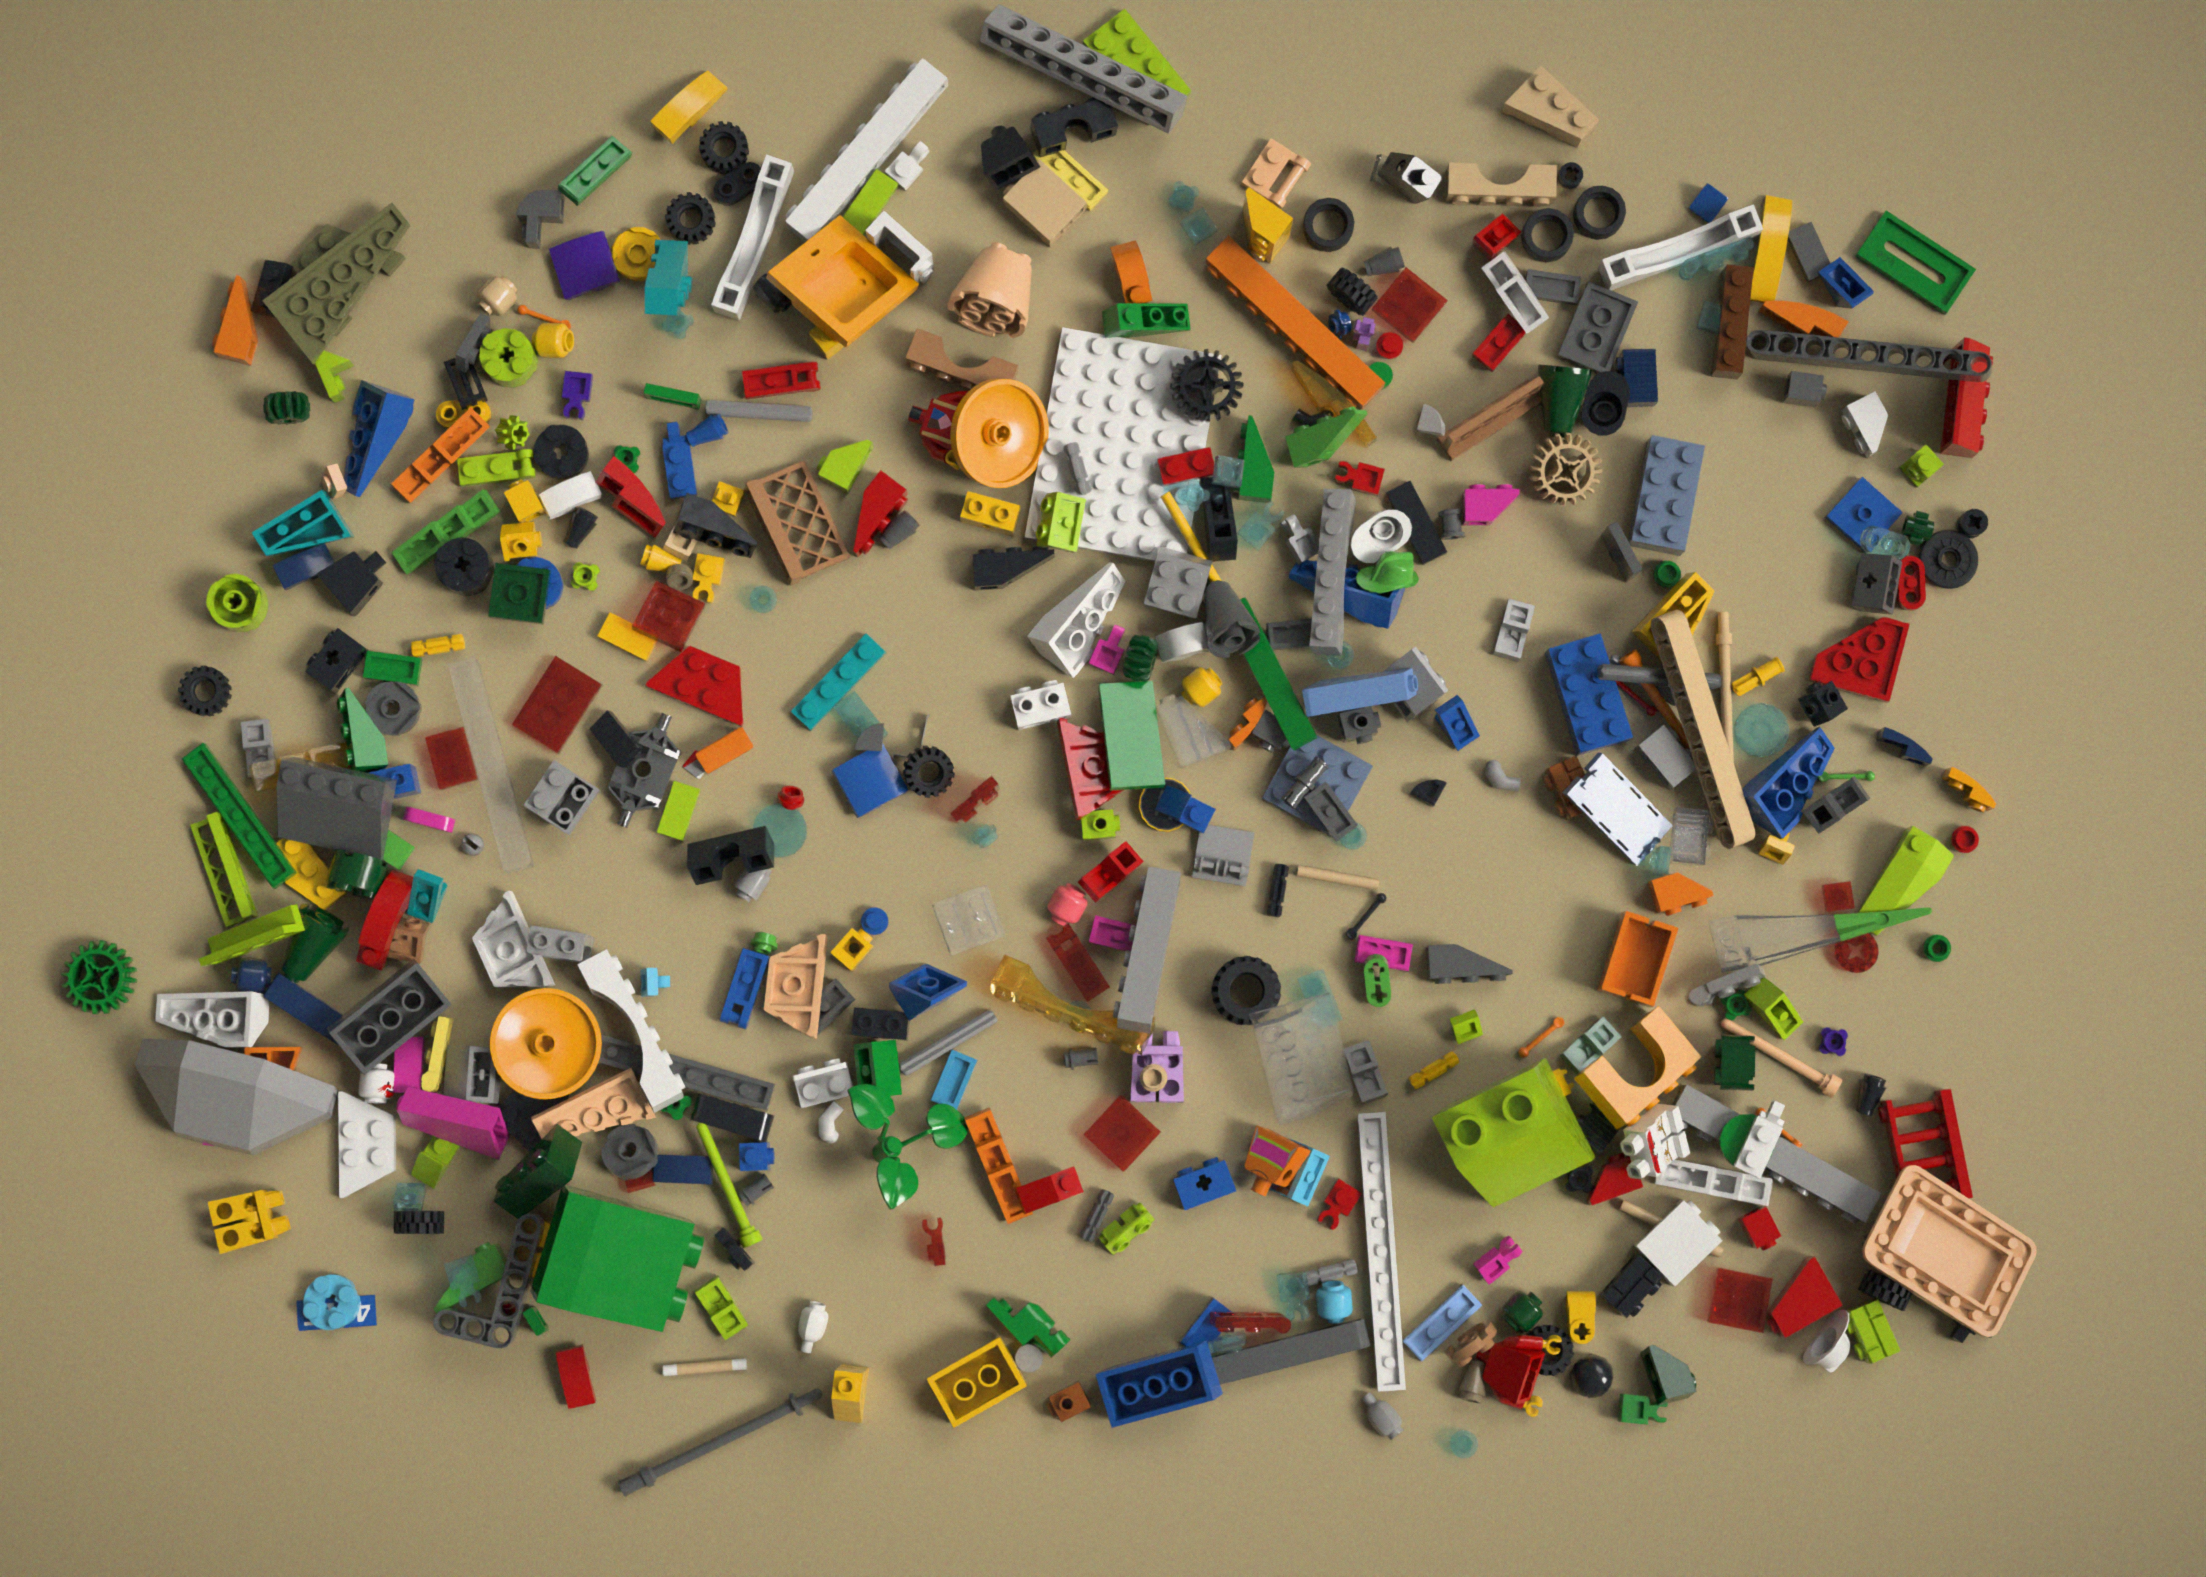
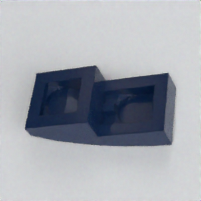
M322 544L286 558L272 566L284 590L287 591L309 579L315 580L319 578L316 574L333 564L334 560L327 545Z
M1887 727L1879 730L1877 741L1902 748L1899 759L1922 766H1928L1932 763L1933 758L1928 752L1909 737Z
M657 1155L658 1162L654 1167L653 1182L713 1184V1166L708 1156Z

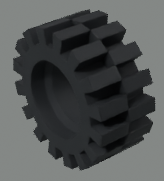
M718 121L719 125L715 126L713 123L709 125V130L705 128L703 131L704 135L703 137L700 136L699 150L705 164L708 167L710 166L712 171L717 172L718 170L721 174H725V171L731 172L742 165L743 162L746 163L749 148L746 136L739 126H733L732 122L728 121L727 124H724L723 121ZM727 138L734 143V151L731 155L720 157L714 152V145L719 139Z
M686 192L687 195L683 196L681 193L678 195L677 200L673 198L670 201L671 206H667V214H665L666 224L673 237L675 236L678 241H688V245H690V242L699 244V240L705 241L707 240L706 236L713 233L712 228L716 225L715 213L705 197L702 198L700 194L692 195L691 192ZM688 209L697 210L701 215L700 223L693 228L684 227L680 222L684 211Z
M1343 267L1336 272L1326 285L1327 289L1334 297H1337L1339 302H1342L1346 308H1350L1352 312H1356L1358 315L1364 316L1378 299L1375 291L1370 289L1371 287L1365 284L1363 279H1359L1355 273H1351L1350 270Z
M193 667V671H187L184 674L186 676L185 679H180L181 688L178 687V692L181 693L179 699L184 703L183 706L191 712L204 717L205 715L210 717L214 716V713H221V709L229 705L226 703L227 700L232 697L229 694V690H232V687L228 684V678L213 667ZM202 681H210L215 687V694L208 701L198 700L195 694L197 685Z
M926 745L923 746V749H914L915 753H909L907 756L909 758L908 761H904L903 764L905 767L903 775L905 776L906 783L917 795H924L925 798H930V795L938 797L940 792L944 794L947 791L946 787H951L953 783L951 779L955 775L953 772L954 766L950 758L944 751L939 750L935 746L929 748ZM926 762H934L939 768L938 776L932 781H923L919 777V768Z
M394 1211L393 1233L444 1234V1211Z
M1869 1269L1866 1270L1858 1288L1862 1293L1901 1311H1905L1912 1296V1293L1899 1285V1283Z
M1551 1325L1537 1326L1534 1330L1527 1333V1335L1541 1336L1543 1340H1546L1551 1335H1558L1562 1339V1342H1555L1558 1348H1560V1352L1551 1361L1543 1360L1539 1374L1554 1376L1557 1373L1564 1372L1565 1368L1570 1366L1571 1358L1574 1356L1572 1349L1574 1346L1570 1341L1569 1335L1562 1329Z

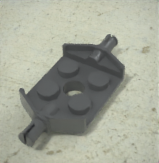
M661 713L657 726L651 730L632 731L629 733L641 750L624 768L616 765L607 787L622 804L621 808L623 811L618 820V825L628 828L635 811L660 809L659 804L678 757L682 754L667 736L666 731L672 718L670 715ZM641 762H648L651 766L649 775L645 777H640L636 773V767Z

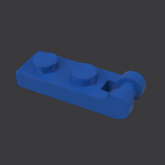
M745 948L742 949L722 1010L720 1022L726 1024L732 1022L738 1024L739 1028L747 1029L770 956ZM735 1003L744 1006L742 1014L733 1011Z

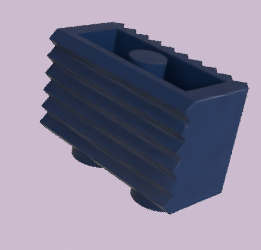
M1656 349L1622 350L1620 357H1616L1615 366L1616 373H1621L1627 380L1630 388L1628 407L1655 406L1658 402Z

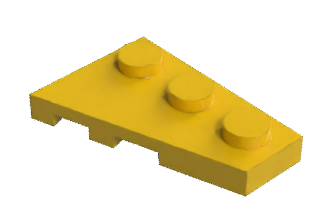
M284 838L277 842V845L297 872V874L285 882L287 885L323 910H326L347 894L346 891L338 892L327 888L328 882H326L329 868L311 844Z

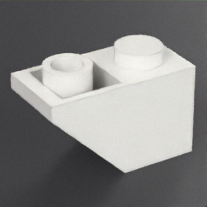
M1876 391L1847 405L1842 410L1843 415L1841 416L1845 427L1848 430L1851 429L1856 438L1854 439L1856 448L1861 454L1864 453L1866 458L1872 456L1878 450L1888 417Z

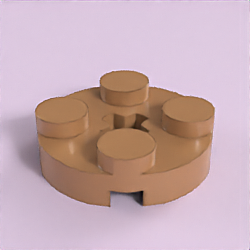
M1487 1320L1486 1326L1483 1322H1480L1457 1338L1459 1345L1454 1348L1451 1344L1445 1354L1452 1363H1456L1461 1368L1471 1361L1473 1354L1478 1351L1484 1353L1494 1345L1492 1339L1497 1335V1329L1490 1320Z

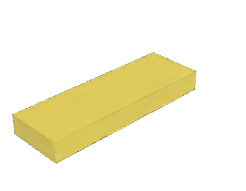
M1038 150L1033 153L1037 161L1040 159L1087 202V209L1089 211L1108 193V189L1065 150L1041 158Z

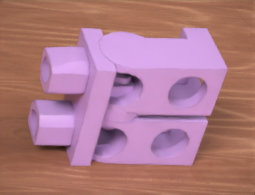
M1150 1031V1034L1138 1032L1136 1046H1133L1130 1102L1155 1103L1156 1092L1148 1091L1141 1085L1140 1073L1147 1065L1157 1064L1162 1066L1167 1073V1083L1164 1088L1159 1090L1158 1103H1183V1046H1180L1178 1031H1163V1046H1152V1031Z

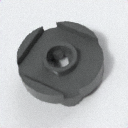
M396 681L384 682L375 686L369 692L365 703L366 713L378 730L384 735L395 737L410 731L418 722L422 711V706L415 691L408 685ZM389 702L392 704L399 703V712L397 714L392 713L390 716L387 714L389 710L387 704Z
M627 1124L615 1128L607 1136L608 1140L605 1143V1147L602 1148V1159L608 1170L619 1179L639 1178L656 1166L658 1162V1145L648 1129L636 1126L635 1124ZM628 1146L636 1149L632 1157H624L623 1155L627 1152L626 1148Z

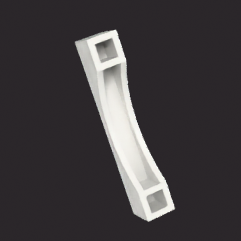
M766 154L757 178L752 202L741 236L732 258L720 279L711 304L714 312L740 321L794 174L792 163Z
M1753 204L1674 238L1649 246L1627 250L1602 259L1598 269L1606 289L1614 290L1757 238L1763 231V227Z
M606 949L577 964L591 994L606 1000L618 1008L637 1031L643 1052V1071L640 1085L654 1113L684 1098L682 1089L686 1087L679 1073L673 1075L669 1068V1065L673 1064L666 1049L660 1051L656 1043L660 1038L653 1025L647 1026L644 1018L648 1015L642 1003L636 1004L631 995L635 993V990L628 978L622 979L619 971L623 968L617 956L613 955L611 957Z

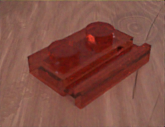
M465 727L425 737L439 790L479 780Z

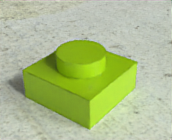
M1475 1009L1449 1019L1457 1044L1483 1035L1480 1020Z

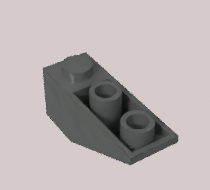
M1457 944L1426 946L1428 979H1435V984H1450L1451 978H1462V983L1479 982L1478 977L1489 976L1490 981H1506V975L1513 974L1512 969Z

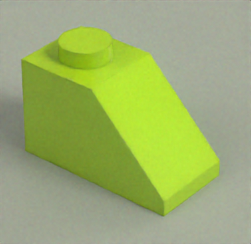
M867 439L831 450L828 456L823 455L817 466L819 478L849 494L874 448L872 441Z
M1764 977L1760 979V984L1751 987L1744 996L1754 1011L1782 1040H1785L1803 1023V1020L1785 993Z

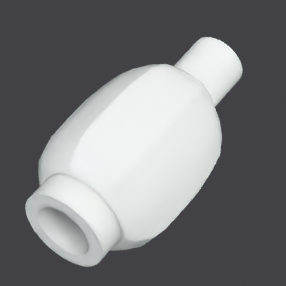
M810 1301L809 1306L805 1307L801 1312L798 1332L803 1340L802 1352L811 1353L813 1343L820 1340L825 1332L828 1314L825 1311L826 1305L823 1303Z

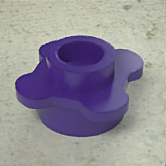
M1829 1027L1823 1028L1821 1030L1822 1044L1819 1045V1051L1822 1054L1835 1053L1837 1056H1843L1846 1053L1845 1046L1848 1033L1844 1029L1836 1031L1831 1030ZM1832 1039L1836 1040L1835 1044L1831 1043Z

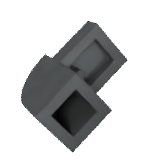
M537 190L528 194L520 202L516 215L520 222H527V224H522V240H525L529 248L540 249L542 223L563 224L565 197L559 190Z
M1853 776L1812 803L1803 813L1819 834L1841 820L1846 814L1868 801L1870 797L1857 778Z

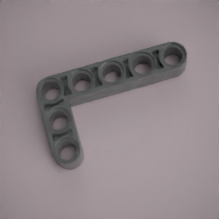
M529 1213L520 1217L516 1223L492 1317L456 1308H446L439 1311L433 1319L434 1328L438 1333L501 1349L507 1347L515 1340L545 1223L540 1215ZM527 1218L533 1219L537 1224V1230L533 1234L526 1232L524 1229V1222ZM519 1246H525L529 1249L530 1257L527 1261H522L517 1257ZM512 1273H518L522 1276L523 1284L520 1288H515L510 1284L509 1279ZM505 1300H510L515 1304L516 1311L513 1315H508L503 1311L502 1305ZM444 1314H450L454 1318V1326L451 1329L442 1325L441 1318ZM470 1321L480 1323L481 1333L479 1335H473L469 1332L468 1325ZM502 1327L508 1331L509 1337L506 1342L497 1340L495 1336L497 1328Z

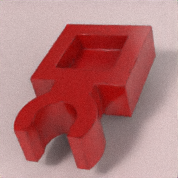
M1339 462L1338 467L1346 469L1347 475L1343 477L1336 475L1334 479L1336 482L1346 483L1351 481L1353 482L1351 490L1378 496L1385 471L1384 468L1359 462L1357 469H1354L1348 462Z
M1338 1178L1324 1200L1330 1207L1319 1214L1317 1221L1322 1222L1325 1216L1330 1215L1333 1218L1330 1229H1336L1339 1224V1214L1342 1213L1348 1217L1362 1193Z

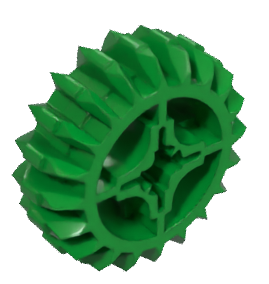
M103 940L99 942L98 946L96 942L90 941L88 949L84 945H80L78 947L80 955L75 952L70 954L74 960L73 963L67 961L64 963V966L70 968L69 972L61 973L62 977L68 978V982L62 983V987L71 988L65 996L67 998L75 997L72 1005L78 1007L82 1004L81 1011L88 1012L91 1009L92 1014L98 1015L100 1010L104 1014H109L111 1007L114 1010H119L120 1004L118 1000L127 1003L129 999L125 996V993L133 994L135 992L133 988L129 987L130 983H137L136 978L130 977L131 973L137 972V968L128 967L132 963L133 958H124L127 952L125 949L121 948L117 951V944L111 943L108 946L107 942ZM105 955L111 958L115 964L102 968L99 962H95L93 957ZM83 966H85L87 974L86 977L82 981H80V973ZM97 973H104L103 976L100 978L102 983L95 982V980L98 978ZM119 974V982L114 990L112 980ZM97 988L106 998L93 1000L84 991Z

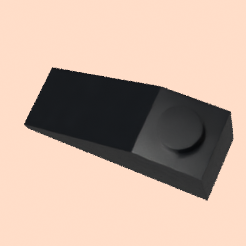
M1228 476L1201 478L1209 560H1212V562L1236 560L1238 538Z

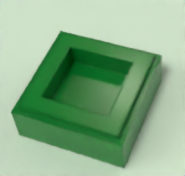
M531 1307L523 1312L524 1317L536 1336H540L549 1330L537 1307Z

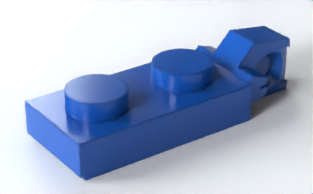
M678 422L667 423L669 438H663L662 448L670 499L685 498L686 493L698 496L690 443L686 435L681 436Z

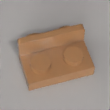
M401 918L391 942L388 958L409 962L414 958L420 964L423 960L425 937L429 931L430 924L422 922L418 918Z

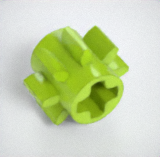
M510 415L509 419L500 418V423L495 429L498 437L497 443L505 444V448L515 450L516 445L524 447V442L530 436L526 427L528 423L521 421L519 416Z

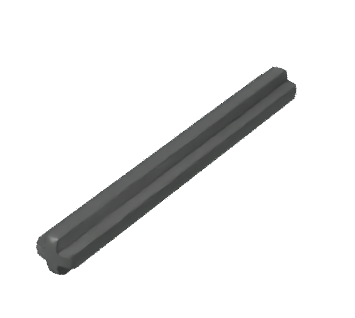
M1602 664L1597 667V677L1600 680L1669 685L1664 669ZM1704 673L1709 689L1721 687V675Z

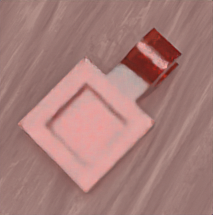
M941 1217L937 1218L938 1226L936 1229L928 1227L927 1219L922 1221L923 1230L931 1236L932 1244H927L929 1261L934 1260V1266L947 1264L942 1233L943 1220Z

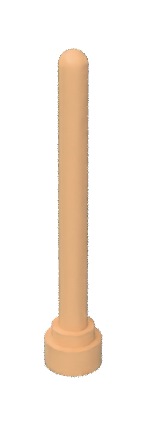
M1729 1019L1722 1020L1721 1026L1723 1029L1734 1035L1755 1036V1041L1750 1042L1752 1046L1817 1083L1818 1088L1822 1089L1821 1093L1832 1098L1840 1087L1842 1079L1832 1074L1830 1076L1827 1073L1823 1075Z

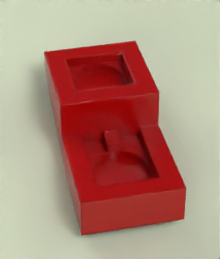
M583 1344L556 1350L559 1373L568 1409L596 1403V1396L589 1374L590 1368Z

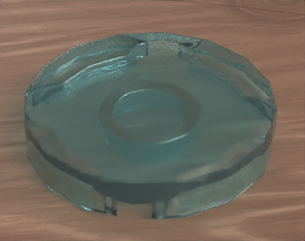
M1765 703L1754 704L1743 710L1736 719L1734 726L1735 739L1742 751L1750 756L1762 758L1772 756L1783 749L1788 740L1790 730L1787 718L1782 711L1771 704Z
M778 803L765 807L758 813L753 824V828L767 827L774 842L775 858H785L794 855L803 847L807 838V825L802 814L797 809H785Z

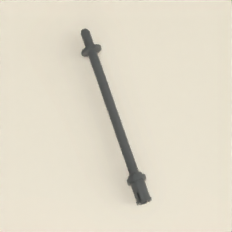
M814 1389L796 1398L794 1393H790L789 1402L653 1468L645 1465L640 1468L639 1472L618 1480L619 1487L625 1497L643 1487L648 1486L650 1488L654 1486V1482H656L658 1477L794 1411L798 1416L803 1415L801 1408L822 1398L823 1393L820 1389Z

